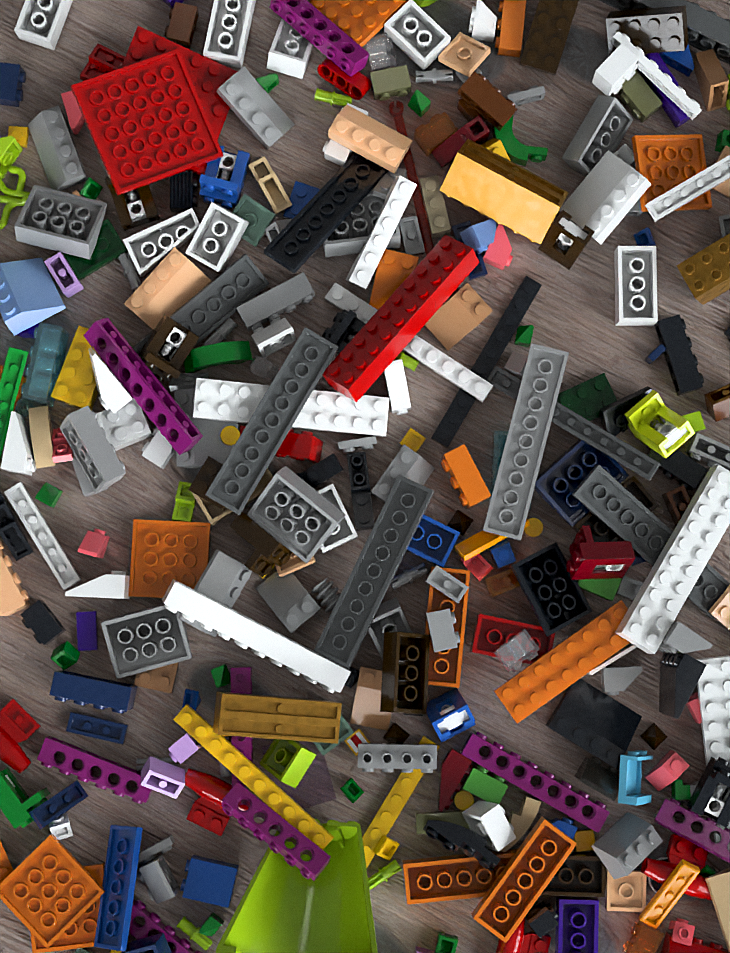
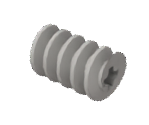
M328 578L316 585L311 593L318 592L316 600L323 599L320 605H327L325 612L333 611L341 594L336 595L338 587L331 588L334 582H327Z

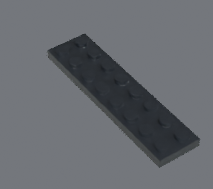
M354 153L264 249V254L295 274L370 193L388 170Z

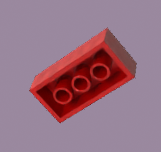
M477 614L470 652L532 664L553 648L555 633L546 636L541 626Z

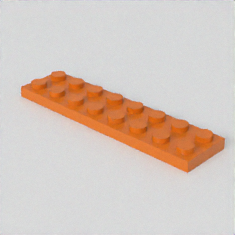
M619 600L494 690L517 724L630 643L615 633L628 611L627 606L622 600Z

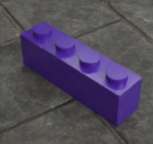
M648 53L645 55V57L653 60L658 65V69L662 73H667L676 86H679L659 53ZM637 68L647 85L662 101V108L675 128L691 120Z

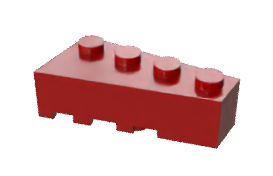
M240 426V435L242 434L246 426ZM290 429L275 456L281 458L289 456V458L304 461V458L313 463H318L321 459L323 441L312 436V432L301 431V434L294 433L295 430Z

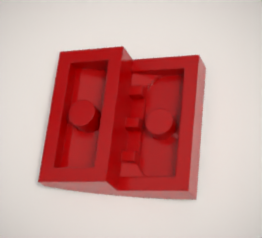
M98 43L89 55V62L81 72L80 79L85 81L120 69L125 56Z

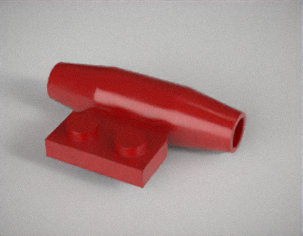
M12 699L0 711V760L21 774L32 762L18 743L28 740L41 725L15 699Z
M189 768L185 774V785L201 797L195 800L186 820L222 836L230 819V816L222 809V799L233 787L231 784L213 775ZM246 805L238 807L242 811L249 809Z
M672 834L666 852L668 862L645 858L641 866V872L663 885L682 859L699 867L701 871L705 867L708 851L683 837ZM698 874L683 894L712 901L705 877Z
M524 917L506 943L499 938L496 953H548L551 937L549 935H542V938H540L535 932L524 934Z

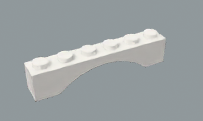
M402 176L395 177L374 228L348 273L347 281L363 289L367 288L417 184Z

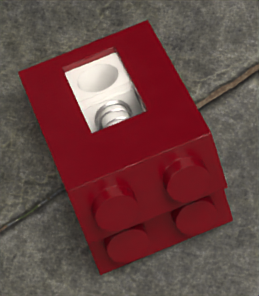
M590 525L582 526L572 544H570L569 551L572 556L567 561L566 568L570 572L571 580L623 578L635 560V554L631 541L594 542Z

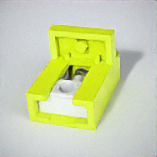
M652 390L624 414L629 422L627 425L634 437L664 458L671 455L695 434L689 421L666 407L655 390Z

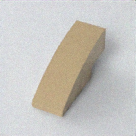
M265 156L248 165L250 172L275 214L292 206Z
M48 405L29 408L30 432L36 468L55 466L57 463H54L52 459L53 428Z
M524 795L519 813L511 811L508 822L514 828L513 832L516 839L501 849L502 852H506L514 846L531 826L541 805L539 799Z

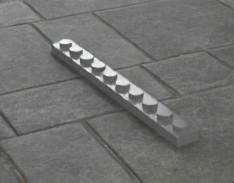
M495 366L486 381L492 384L494 388L517 400L521 380ZM556 402L552 423L645 479L651 480L660 466L659 462Z

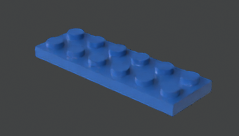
M110 826L102 884L105 892L100 898L94 947L116 951L127 950L143 828Z

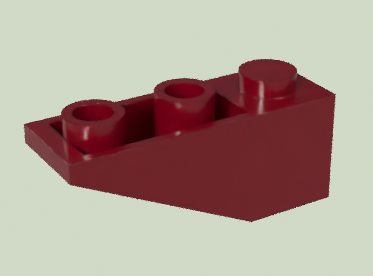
M479 115L461 127L431 153L440 167L443 168L454 160L457 152L467 139L480 144L489 137L490 130Z
M452 747L441 763L438 810L443 812L444 808L448 809L453 801L451 796L454 791L458 792L463 784L461 779L464 774L468 776L473 767L471 759L465 757Z

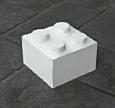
M621 43L595 71L592 83L606 96H611L612 93L616 95L623 87L624 81H629L636 73L635 70L638 67L639 57Z
M479 800L462 812L470 830L488 840L485 848L499 852L516 839L513 832L514 828L507 821L504 815L505 810L501 805Z

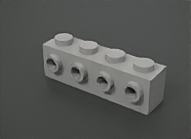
M302 272L236 309L247 330L254 331L262 327L263 323L279 318L280 314L294 311L297 305L309 303L313 300L315 292L306 275Z
M699 433L692 436L685 452L690 455L689 458L699 462L703 460L707 462L709 467L719 464L730 471L729 446Z
M359 743L358 768H362V772H374V768H382V772H394V769H401V772L412 773L413 769H421V773H433V769H437V744Z

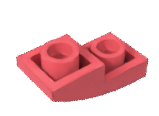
M60 428L53 429V462L72 461L73 451Z

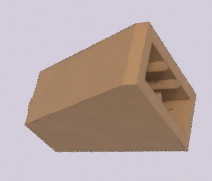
M710 49L695 53L694 71L707 112L724 108L726 106L729 80L714 50Z

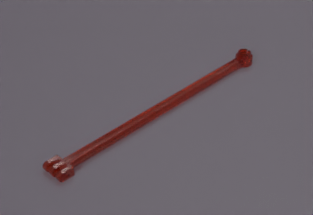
M396 100V108H399L400 111L395 113L393 111L395 108L393 101L389 105V113L394 117L397 132L408 137L403 118L404 105ZM409 147L403 159L408 180L417 184L412 197L427 256L434 246L411 148Z

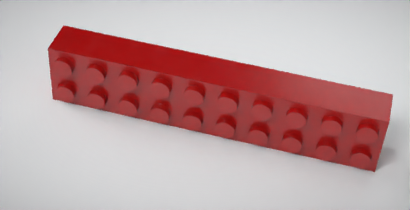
M444 235L325 369L322 375L329 386L357 402L479 264L474 249Z

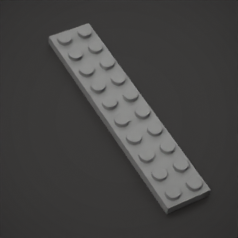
M531 343L483 528L485 532L521 541L569 352Z

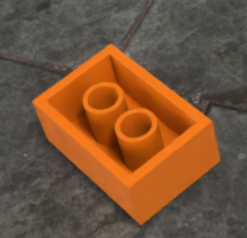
M465 444L443 455L441 465L445 473H450V483L454 490L458 489L460 493L458 498L463 507L466 506L469 509L491 497Z

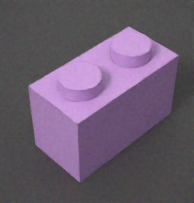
M61 252L44 261L67 298L84 289Z
M186 733L168 748L170 751L169 756L174 762L181 764L200 749L202 745L189 733Z
M149 756L141 770L140 785L177 798L185 785V770Z

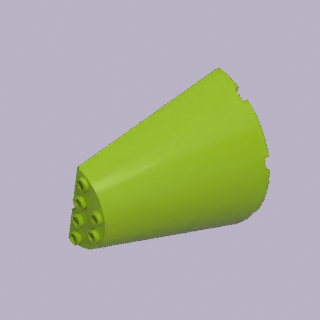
M315 819L334 836L323 850L331 856L330 861L315 881L311 878H305L300 873V869L295 865L290 866L284 860V856L280 853H274L268 847L215 953H378L361 825L355 821L345 823L338 822L337 820H328L327 823H320V820ZM292 842L285 843V846L289 849L295 847ZM306 854L300 856L303 861L311 860Z

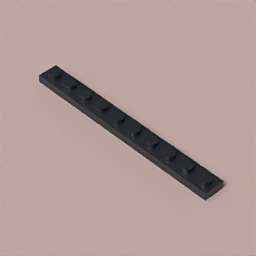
M525 276L473 365L472 372L484 380L488 379L542 284ZM460 388L431 439L448 448L476 398Z

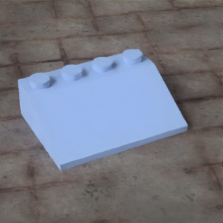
M42 257L0 263V313L14 336L66 308Z

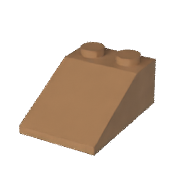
M464 283L443 303L424 326L448 351L479 325L493 310L468 283Z
M365 666L360 667L350 724L388 731L391 713L380 712L382 670Z

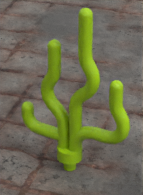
M10 166L8 168L10 173L19 176L16 190L9 189L0 179V191L4 194L0 195V203H6L0 220V230L7 225L11 210L16 206H24L30 192L24 191L26 182L25 171L17 166Z

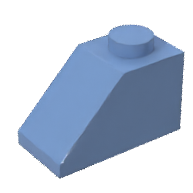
M489 219L460 232L464 244L472 247L478 254L488 250L487 246L494 242L497 223L494 219Z

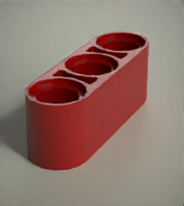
M327 57L317 67V71L323 79L355 100H361L372 87L371 81L365 75L357 72L350 77Z

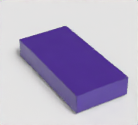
M97 611L76 612L78 651L98 650Z

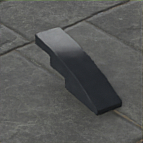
M0 492V536L17 561L33 553V549Z

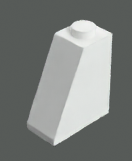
M402 359L392 361L383 374L392 413L402 415L408 413V410L411 409L403 362Z

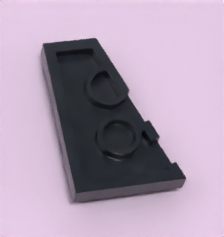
M647 386L599 409L603 430L614 436L620 432H625L628 429L627 424L629 422L624 414L648 395L652 388Z

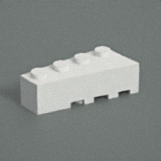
M193 208L123 239L141 277L160 264L174 247L176 249L180 248L195 235L200 223Z

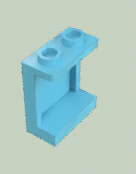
M628 751V754L620 755L618 803L636 806L651 803L652 795L641 794L642 761L653 759V755H647V751Z

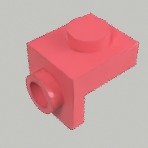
M480 554L466 561L462 558L460 559L464 567L470 570V573L479 582L493 569Z
M677 918L676 921H670L668 929L673 930L671 940L691 946L695 926L689 925V921Z

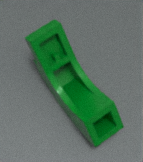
M513 116L500 131L492 125L493 138L501 140L511 162L526 166L528 159L535 163L546 160L548 148L527 146L515 138L512 130Z
M249 341L222 342L192 349L184 360L185 372L194 373L213 366L241 364L252 360Z

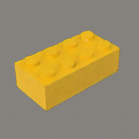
M79 325L51 397L79 409L89 406L90 410H92L99 393L88 351L92 346L84 337L88 328Z

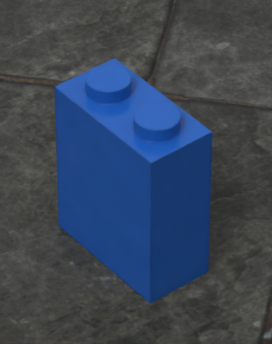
M193 855L191 860L187 859L185 871L188 874L187 878L182 880L180 891H183L182 897L229 908L239 865Z

